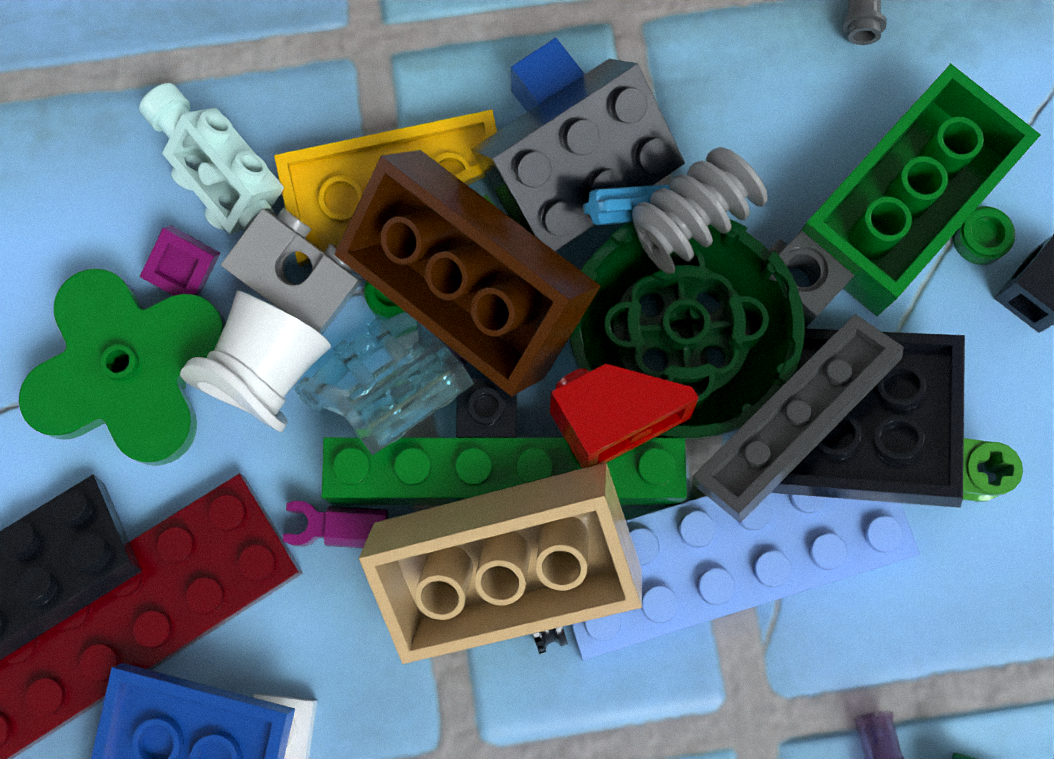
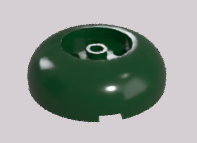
M730 219L732 227L726 234L720 233L711 225L707 226L713 239L712 244L707 248L702 247L693 238L689 239L694 252V257L690 261H684L674 251L670 253L675 266V272L672 274L662 271L651 260L637 236L633 222H629L613 232L610 238L597 249L589 260L587 259L581 269L583 273L601 285L569 338L577 369L586 368L590 372L604 364H609L690 386L699 397L689 420L656 437L685 438V441H695L722 436L740 429L795 374L804 344L805 321L802 300L794 278L775 250L771 253L760 241L746 232L747 227ZM773 275L777 281L770 280L769 277ZM700 293L708 294L719 303V309L709 314L706 308L696 301V297ZM647 295L656 296L662 302V312L656 316L643 314L641 311L642 306L639 303L640 299ZM676 325L686 327L690 332V338H681L679 332L672 331L671 328ZM708 347L720 350L724 357L723 366L716 368L709 363L703 365L700 359L701 351ZM650 350L662 352L667 359L666 368L660 372L647 368L643 363L644 354Z

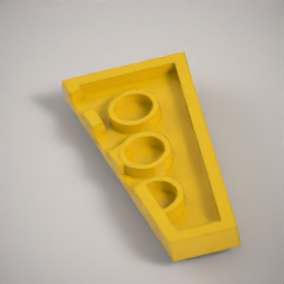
M493 110L276 154L274 158L279 181L285 187L282 191L285 209L311 228L306 238L325 251L330 243L338 247L382 155L421 150L466 185H470L486 177L471 149L497 132ZM300 251L295 252L297 264L300 267L311 262L306 254Z

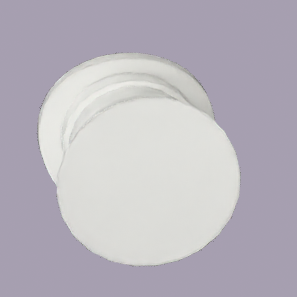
M236 291L228 320L214 351L209 352L206 358L195 357L188 360L182 368L180 375L192 387L252 414L271 428L283 432L288 423L287 418L280 411L286 401L285 395L309 367L331 348V345L324 336L299 319L258 298L241 291Z

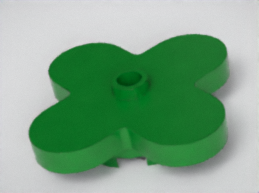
M87 269L72 275L59 288L53 305L54 318L66 342V349L64 352L36 366L24 379L19 392V407L24 420L34 430L49 437L63 440L77 438L106 424L120 451L135 461L146 465L160 466L179 459L192 445L197 430L196 415L184 391L187 383L182 379L180 372L188 360L195 357L206 358L209 352L214 351L226 324L223 316L209 301L192 294L174 295L143 310L131 287L110 271ZM129 360L128 367L124 371L119 372L121 366Z

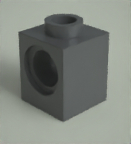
M801 230L788 245L779 239L769 251L773 253L775 250L788 268H798L809 277V287L797 286L803 305L805 328H807L854 277V274ZM773 275L769 277L770 280L777 281Z

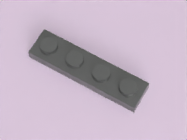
M855 314L693 475L694 485L736 521L741 523L902 359L904 347Z

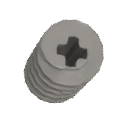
M718 147L708 153L706 162L701 160L693 163L689 167L687 175L681 174L674 177L669 184V189L662 188L656 190L651 196V204L642 202L634 206L632 211L633 225L644 250L659 269L672 274L675 272V266L670 253L674 251L684 261H690L694 257V252L689 239L693 238L702 247H709L713 239L707 227L708 225H711L720 233H728L732 226L726 212L729 211L739 220H745L750 215L749 206L745 198L756 206L763 207L768 200L767 190L754 169L741 156L730 149Z

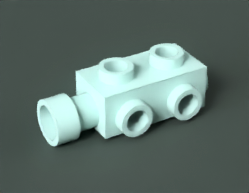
M172 83L161 84L145 95L140 103L139 111L154 130L164 132L169 138L162 154L173 166L171 171L173 180L179 186L195 192L207 207L204 214L211 225L232 234L247 230L262 208L274 213L272 207L285 187L217 108L190 112V102Z

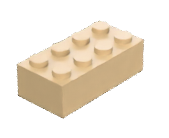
M607 462L375 522L359 556V561L402 664L642 608V568Z

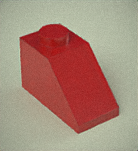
M604 364L590 372L586 368L577 369L560 379L555 385L556 389L551 391L550 414L580 466L586 468L609 462L689 420L699 397L690 386Z

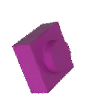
M169 225L162 229L139 277L173 296L179 294L200 296L221 253L178 228Z

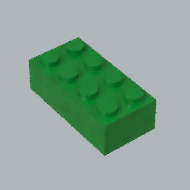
M950 63L810 217L801 230L854 274V277L843 289L874 315L878 316L904 292L1041 134Z

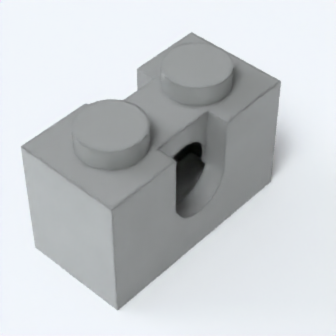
M262 208L221 263V266L277 308L323 334L363 280L353 273V269L334 255L337 250L336 246L330 243L325 251L309 241L306 236L311 231V228L288 210L283 208L277 216L273 212ZM300 251L310 259L312 273L303 283L296 285L287 279L284 272V264L291 253Z

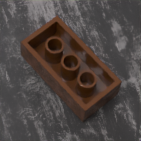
M421 150L380 156L334 254L511 397L545 379L601 285Z

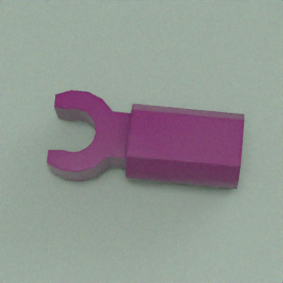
M292 501L286 503V511L295 514H305L308 519V525L305 531L300 534H283L282 541L293 546L305 547L320 538L324 539L325 546L363 548L373 524L389 519V512L387 509L328 506L326 512H319L314 506L305 501Z

